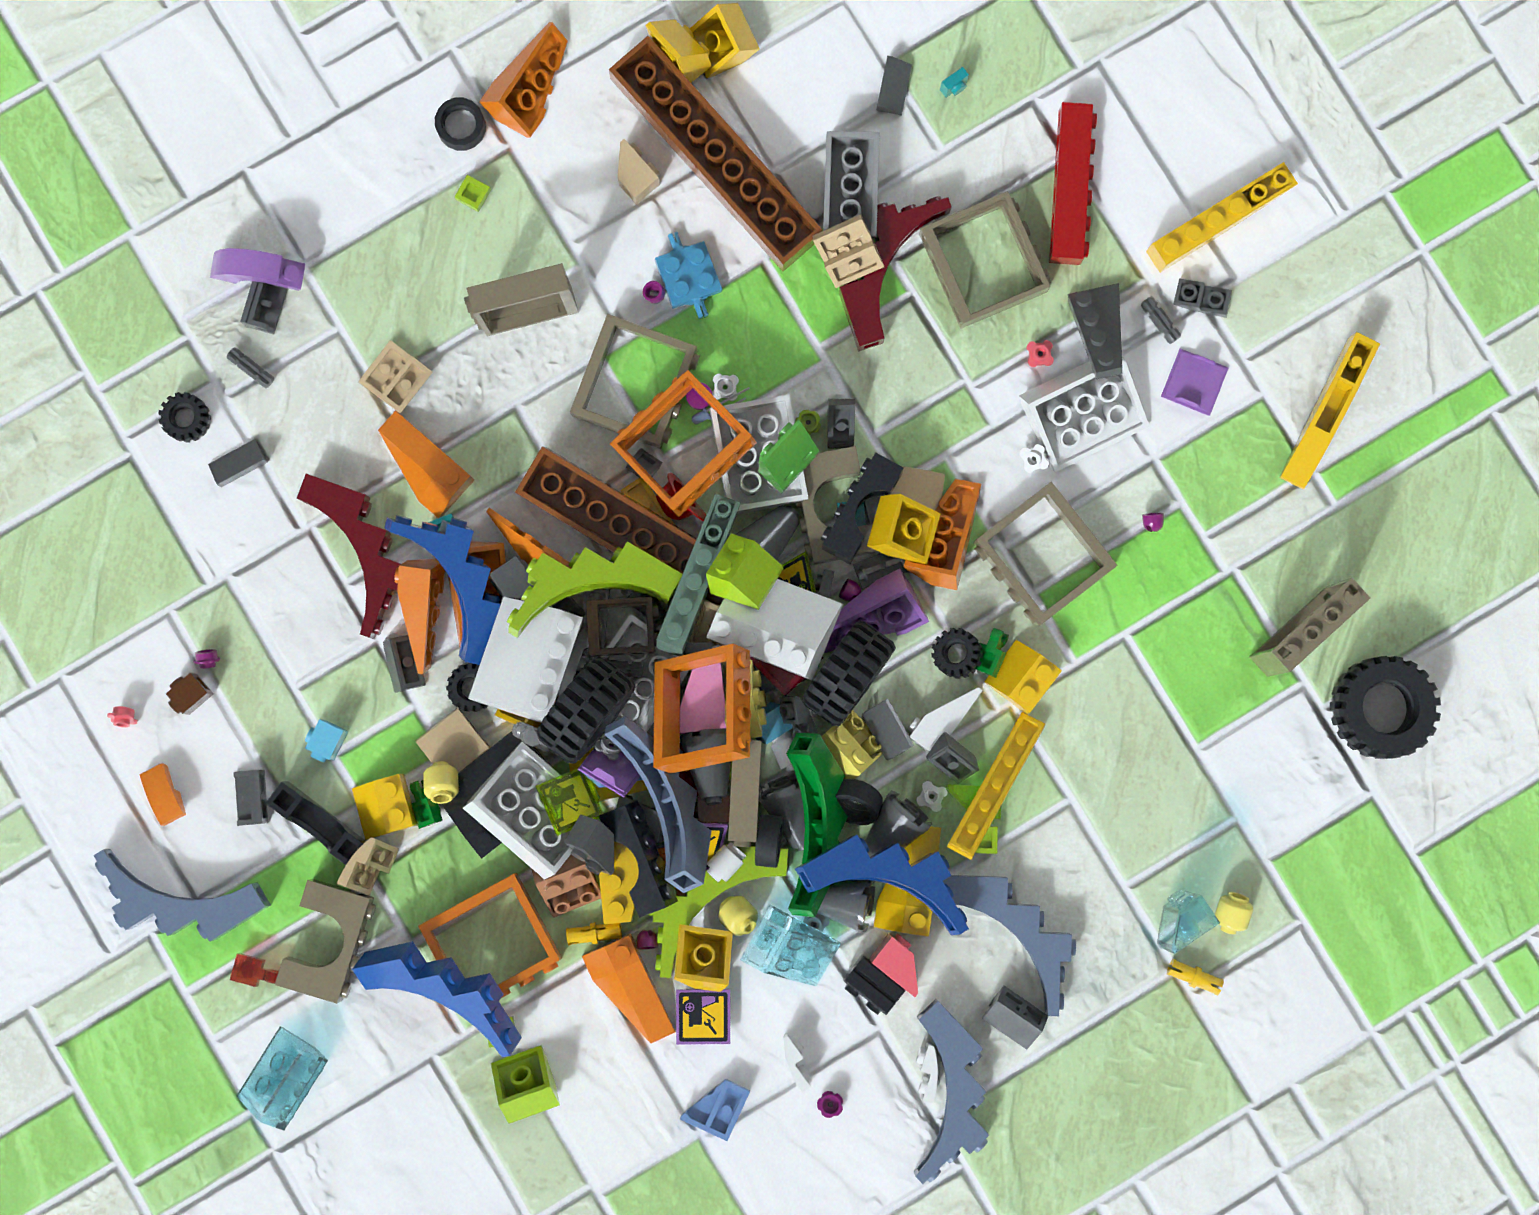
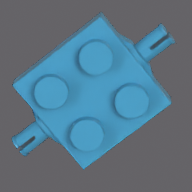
M674 232V235L671 233L668 235L673 250L667 254L655 257L654 260L672 309L683 305H694L698 319H702L703 316L705 318L709 313L704 301L709 296L722 292V287L704 241L691 246H683L678 235L679 233Z

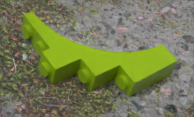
M629 542L625 544L623 549L618 547L610 561L585 547L581 554L576 552L568 565L571 569L542 553L539 559L533 558L526 570L529 573L528 583L534 587L528 586L521 598L524 603L519 610L514 608L508 617V633L518 638L528 624L546 608L566 597L584 591L598 589L630 590L649 595L668 604L683 574Z
M736 846L746 855V858L742 861L744 864L727 882L723 879L717 882L706 870L703 885L689 890L686 896L676 895L678 902L648 914L653 916V922L664 923L663 927H658L657 943H662V953L656 954L655 970L660 971L661 978H671L675 954L677 952L679 925H689L708 902L729 888L745 881L762 877L786 876L788 848H781L778 867L773 868L755 865V846Z

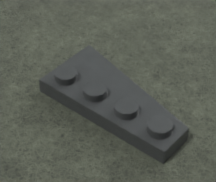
M1119 283L1068 294V303L1095 378L1101 379L1122 374Z

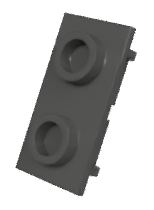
M883 553L853 564L862 589L869 587L876 580L899 568L903 573L909 572L904 568L905 559L887 556Z

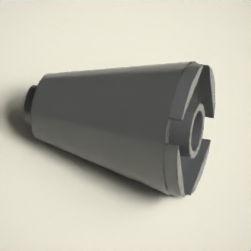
M779 506L735 535L757 542L778 561L799 525V515L791 506Z
M726 729L700 730V733L695 737H692V732L681 735L680 743L684 753L726 745ZM731 761L690 770L699 799L706 801V805L721 804L722 799L727 797Z
M794 773L769 782V789L764 792L762 787L759 788L758 799L769 815L783 817V836L791 848H798V851L804 850L805 834L804 808L800 786Z
M891 790L881 806L878 818L873 823L865 839L869 848V857L896 843L906 848L928 831L932 826V822H926L928 819L927 815L907 798L902 802L897 798L900 794Z
M844 880L832 883L817 914L858 932H866L869 924L864 923L866 916L872 915L875 887L871 885L875 881Z

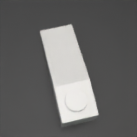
M977 687L931 711L921 719L916 717L907 729L911 732L909 735L910 739L929 752L944 732L949 735L953 733L982 692V689Z

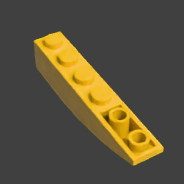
M1283 162L1153 242L1146 253L1159 273L1261 210L1298 185V182Z
M1355 332L1347 339L1279 478L1301 489H1305L1355 397L1380 343L1358 332Z

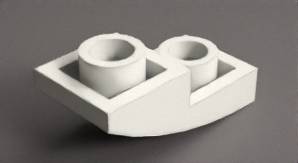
M786 1033L783 1036L785 1058L796 1085L804 1093L811 1087V1083L808 1080L812 1078L803 1064L799 1067L797 1065L804 1058L801 1052L804 1050V1047L796 1036L791 1038Z
M927 1042L925 1048L920 1047L916 1062L920 1063V1071L928 1073L927 1077H922L918 1092L922 1093V1101L933 1104L937 1088L938 1064L935 1048L932 1043Z

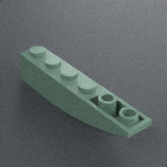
M715 493L657 637V649L676 656L684 655L687 643L690 640L709 591L706 572L727 541L741 502Z

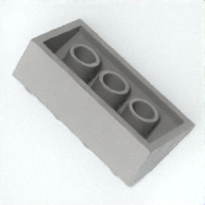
M826 132L823 231L861 214L872 238H876L880 132Z

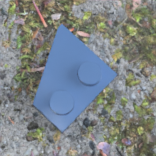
M725 1079L681 1115L680 1120L728 1141L750 1090Z

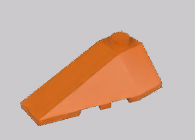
M549 22L503 70L479 101L496 121L527 138H531L545 116L546 109L544 105L547 96L551 95L554 87L551 85L555 71L560 68L568 42L553 22Z
M396 410L378 429L418 501L437 518L442 517L474 482V479Z

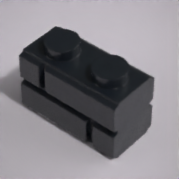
M863 954L843 978V981L847 984L844 989L855 998L859 995L864 997L868 1001L865 1005L877 1015L880 1012L887 1015L906 991L872 964L870 959Z

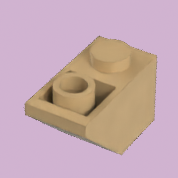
M623 139L620 142L618 182L619 186L637 205L660 185L658 177L660 173L651 162L645 163L641 158L642 152L633 142L629 145Z

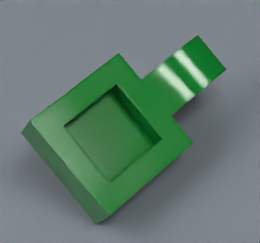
M993 628L987 645L980 643L983 658H980L981 665L980 667L976 666L975 670L995 678L997 677L1006 653L1000 649L1007 643L1008 634Z
M421 780L422 788L419 781L410 783V790L416 801L411 803L419 829L443 821L438 803L432 802L424 794L423 780Z

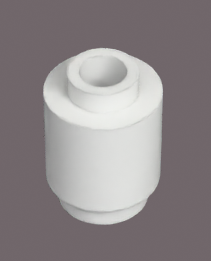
M791 731L785 732L773 740V745L771 746L780 769H787L788 773L794 771L786 754L794 739Z
M732 842L727 846L723 845L707 862V865L710 867L707 872L717 882L721 879L727 882L744 864L742 861L746 858V855L734 846Z

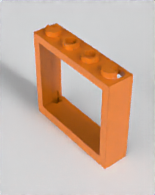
M689 370L678 379L675 377L671 383L672 385L665 392L658 393L653 398L652 404L646 410L639 411L633 417V422L626 429L619 430L617 432L619 435L610 443L678 517L757 443L753 436ZM693 388L738 435L671 497L627 450Z
M733 643L655 662L653 768L671 774L750 757V650ZM726 661V745L679 754L680 672Z
M517 873L510 875L418 926L435 959H445L446 956L433 930L504 891L513 888L549 957L497 984L503 993L502 997L511 993L509 988L519 983L520 987L535 980L533 976L535 973L543 970L544 974L559 967L557 961L562 959Z

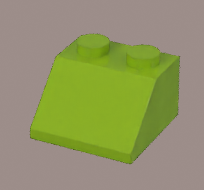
M731 533L706 572L710 593L759 610L783 571V566L757 542Z
M542 1045L491 1063L498 1105L509 1124L560 1106L556 1084Z

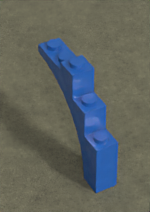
M396 515L395 519L387 517L384 527L386 530L408 538L425 548L438 560L450 577L458 595L462 614V640L459 657L464 662L480 665L502 601H500V596L485 593L483 597L491 568L483 564L484 559L474 556H468V559H466L474 530L467 527L466 521L451 518V522L442 520L440 530H438L439 526L432 523L422 522V526L412 524V519L400 515Z
M854 835L795 868L808 893L844 880H873L888 883L909 892L925 903L939 917L951 936L960 935L969 930L966 924L967 917L960 908H957L953 901L954 894L951 888L943 882V880L951 876L948 870L950 866L947 859L940 855L938 851L929 853L910 865L907 851L902 846H899L898 843L889 845L869 857V848L866 842L859 838L858 835Z
M412 941L364 952L352 968L365 990L382 988L402 990L424 996L458 1013L491 1042L501 1057L510 1056L522 1038L499 1002L503 993L492 975L488 973L465 978L452 957L426 962Z

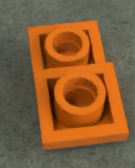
M161 763L139 774L147 799L161 826H165L186 815L180 791L174 789L169 768L166 764Z

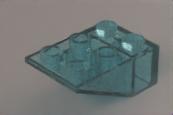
M769 904L740 960L765 974L817 986L841 942Z

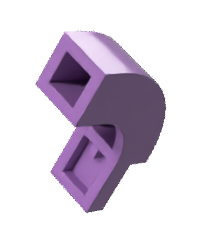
M220 249L214 252L210 278L234 284L241 281L262 282L299 291L302 287L305 263L284 259L281 255L256 250Z

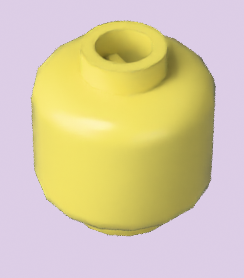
M438 761L424 771V794L432 802L438 804L448 803L458 794V771L455 767L447 762Z
M1229 892L1228 895L1220 897L1214 920L1221 926L1220 929L1223 932L1236 934L1237 931H1244L1248 928L1253 913V906L1249 903L1248 897L1239 893Z
M730 896L720 904L718 918L728 931L733 932L734 936L749 934L755 929L758 911L743 896Z

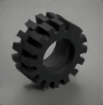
M178 392L175 393L174 397L168 396L167 399L169 401L167 403L162 402L163 410H159L158 415L161 416V419L158 420L159 424L163 426L161 427L167 435L177 441L187 443L190 440L197 441L199 440L198 436L206 434L204 430L210 427L208 420H211V415L208 414L210 410L201 399L187 392H184V394ZM182 408H190L194 412V421L187 427L178 426L175 420L176 413Z
M950 628L949 632L946 630L941 632L943 636L941 638L937 636L935 639L937 641L936 645H932L934 653H931V656L935 660L933 662L935 666L947 676L954 677L955 679H960L961 676L964 678L969 677L968 673L970 672L974 674L976 672L975 667H980L981 665L980 658H983L982 646L978 642L979 640L962 628L958 630ZM958 643L963 644L967 650L965 659L959 663H952L948 658L950 647Z
M473 663L462 664L458 669H454L451 672V677L447 679V696L454 706L463 711L478 712L488 707L486 704L468 699L461 689L462 683L467 678H476L480 665Z

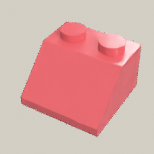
M889 933L869 959L872 964L912 996L916 997L918 986L914 954L909 949L912 945L898 933L895 937Z

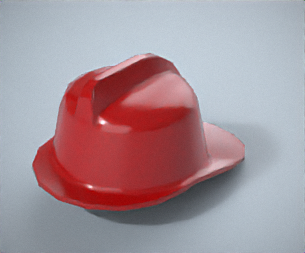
M670 472L667 475L668 482L662 488L673 497L685 485L675 474ZM656 495V499L667 517L674 520H682L695 515L704 522L706 513L696 501L678 517Z

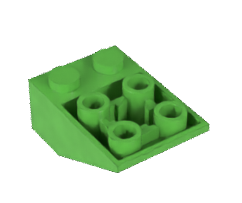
M799 420L793 425L789 422L779 432L780 436L777 438V443L774 445L770 442L761 451V456L759 457L758 472L781 494L819 453V449Z

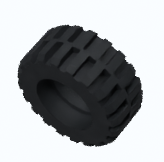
M857 621L809 685V688L802 697L804 705L831 725L840 726L896 649L894 642L865 621Z
M1397 656L1374 657L1352 665L1348 668L1349 671L1347 673H1343L1339 677L1338 681L1340 683L1338 686L1333 687L1331 693L1335 696L1334 701L1330 702V710H1334L1335 716L1331 718L1333 725H1337L1339 728L1337 735L1340 739L1347 741V746L1350 749L1358 750L1361 755L1375 757V759L1401 758V756L1415 753L1417 748H1423L1428 743L1427 737L1433 736L1437 730L1433 726L1434 722L1440 721L1441 713L1436 712V706L1441 705L1440 697L1435 698L1433 691L1438 689L1434 682H1428L1427 678L1430 675L1425 670H1418V664L1411 660L1404 661L1402 657ZM1380 682L1390 683L1398 688L1406 702V716L1402 725L1396 731L1390 733L1378 732L1372 728L1367 722L1363 711V701L1367 691L1371 686Z
M595 658L567 686L565 691L549 709V712L538 727L537 736L539 741L565 762L576 763L596 744L605 733L606 726L613 723L626 706L636 688L634 681L606 658Z

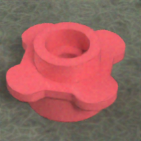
M1045 340L1043 343L1031 341L1027 344L1029 366H1051L1053 364L1054 358L1051 356L1053 345L1050 341ZM1038 352H1042L1043 355L1039 356Z
M116 706L113 707L112 713L107 714V717L111 718L113 725L126 728L130 724H137L138 720L134 719L135 710L129 707Z

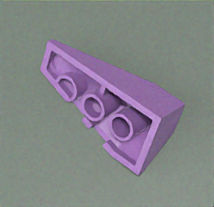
M900 568L876 580L841 609L824 653L834 651L857 621H865L883 635L896 632L897 636L906 634L929 622L912 585Z

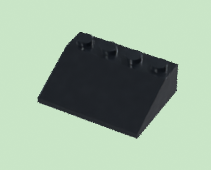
M512 731L458 773V794L450 802L441 804L481 859L502 842L465 811L463 807L513 750L523 742L515 737ZM526 744L532 751H534L540 758H542L547 763V761L543 758V756L540 754V752L536 749L535 746L532 747Z

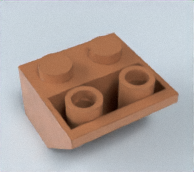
M572 854L559 870L547 879H543L531 868L535 885L553 918L601 899L600 887L594 873L585 867L587 864L585 861L575 858Z

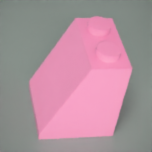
M721 663L692 669L680 705V734L698 733L700 730L726 729L725 691Z

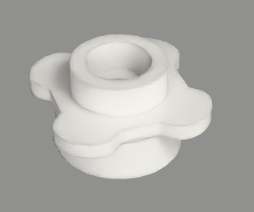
M716 374L713 377L715 387L712 395L717 400L729 398L737 394L736 385L739 383V379L736 375L722 376L721 374ZM724 385L728 386L726 390L723 389ZM738 396L730 399V401H734Z
M1036 444L1029 449L1024 447L1020 450V456L1025 462V471L1032 473L1035 469H1046L1049 466L1047 453L1043 445ZM1033 456L1037 458L1036 461L1032 459Z
M930 781L924 782L921 795L916 799L917 804L930 807L934 812L940 811L942 799L947 795L946 788L936 787ZM930 794H934L933 799L929 798Z

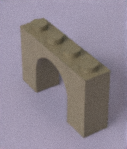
M856 446L818 453L817 457L803 470L808 499L796 502V507H802L803 517L799 518L801 532L807 533L809 543L804 544L807 559H812L813 565L841 560L822 549L824 541L820 539L827 526L818 519L814 511L813 500L817 491L826 483L860 476L861 471ZM872 524L858 526V529L864 536V541L856 556L876 553V550L867 546Z
M307 880L299 906L327 914L334 918L341 926L344 934L343 949L338 958L329 965H316L292 957L283 958L275 985L336 1004L341 1002L343 998L347 999L352 985L348 980L351 972H353L352 968L360 959V957L356 956L359 946L364 945L368 931L364 930L367 919H372L376 905L372 904L374 897L319 880Z

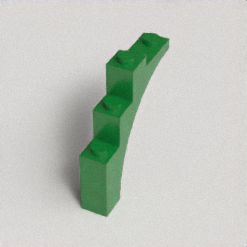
M796 733L786 753L794 768L803 801L805 834L802 864L840 843L838 836L848 818L835 797L845 774L821 735L814 733ZM799 877L788 907L791 914L816 917L830 885L808 893Z

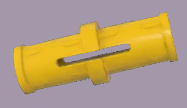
M596 922L590 923V926L566 928L568 946L588 942L598 944V941L621 939V924L596 925Z
M1174 958L1171 960L1170 965L1179 970L1168 966L1167 975L1188 982L1190 987L1195 988L1197 986L1214 993V995H1219L1221 990L1211 984L1223 987L1224 979L1207 974L1198 966L1193 968Z

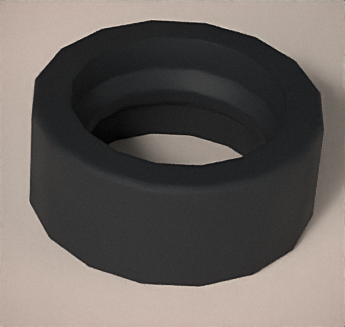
M464 97L451 98L438 108L434 117L435 129L441 141L448 148L456 151H467L476 147L483 140L486 132V121L480 107L472 100ZM456 110L469 111L476 120L474 131L470 136L463 139L451 137L445 129L446 118Z
M843 779L835 796L848 817L846 822L854 825H870L874 823L883 804V797L876 788L857 779Z
M760 815L755 846L756 866L778 867L783 832L782 816Z

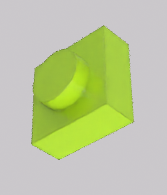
M466 175L454 198L479 212L491 188Z
M989 827L976 853L997 854L998 827Z

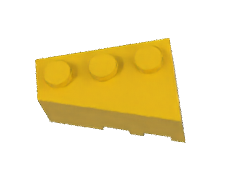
M614 842L613 874L609 875L603 872L599 874L604 924L631 922L635 912V906L629 892L635 886L638 879V864L633 853L626 846L618 842Z

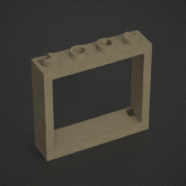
M1008 191L920 228L919 236L960 329L1045 294L1050 288L1049 272L1046 268L1042 269L1039 262L1041 259L1040 252L1036 245L1031 244L1028 237L1030 236L1029 227L1025 221L1021 222L1017 213L1020 211L1018 202L1016 203L1014 198L1010 197ZM1001 208L1036 287L970 314L936 235Z
M563 263L467 287L468 296L464 297L468 313L474 319L478 329H483L486 336L578 313L573 289Z
M607 314L570 414L572 417L617 433L623 428L626 429L629 425L586 410L617 328L686 353L677 379L687 370H696L700 355H697L698 351L695 345ZM677 403L661 418L655 435L646 432L638 441L661 449L663 443L667 444L673 430L669 428L672 418H678L682 404Z
M1052 481L973 542L976 545L974 550L978 553L979 558L982 561L987 559L993 567L990 569L993 576L999 582L1002 580L1009 587L1007 590L1008 595L1015 603L1020 602L1026 609L1023 611L1026 618L1032 624L1036 622L1038 626L1042 625L1118 566ZM1045 497L1100 569L1043 613L987 541Z
M1353 578L1326 586L1249 658L1267 677L1291 672L1371 597ZM1328 593L1330 597L1325 601L1322 597Z
M751 740L749 758L732 761L728 841H734V846L750 847L751 842H756L761 741Z

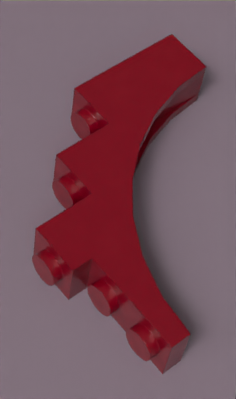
M940 196L933 197L927 200L925 205L916 207L915 204L902 208L900 213H898L895 203L888 205V203L877 205L875 245L884 267L861 277L862 280L858 281L856 279L839 287V296L858 352L884 343L885 338L880 320V292L888 266L899 248L915 232L931 221L950 213L952 206L948 197L943 199Z
M305 474L297 499L317 508L331 518L346 534L356 551L363 570L366 589L365 615L360 635L375 639L376 635H380L385 624V621L382 620L384 612L389 610L393 603L394 595H391L393 590L397 591L398 583H395V572L401 563L383 557V554L388 553L392 544L391 533L385 529L362 522L363 517L367 518L371 510L372 503L369 502V496Z

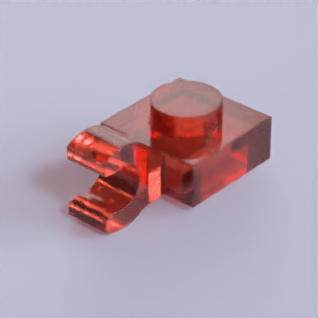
M237 953L230 980L253 987L259 986L260 980L275 984L279 971L263 968L265 964L264 959Z

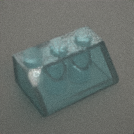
M1179 890L1167 898L1169 902L1163 906L1157 945L1159 948L1175 954L1220 924L1202 895Z
M280 1026L236 1096L260 1123L285 1131L301 1103L309 1094L316 1079L322 1073L328 1060L316 1047Z

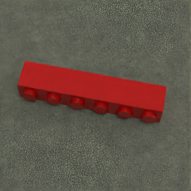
M1062 102L1058 110L1049 263L1081 265L1084 257L1087 258L1089 254V242L1085 241V233L1090 231L1091 216H1087V206H1091L1092 190H1088L1089 180H1093L1094 164H1090V155H1094L1096 140L1091 139L1092 129H1096L1097 113H1093V104Z

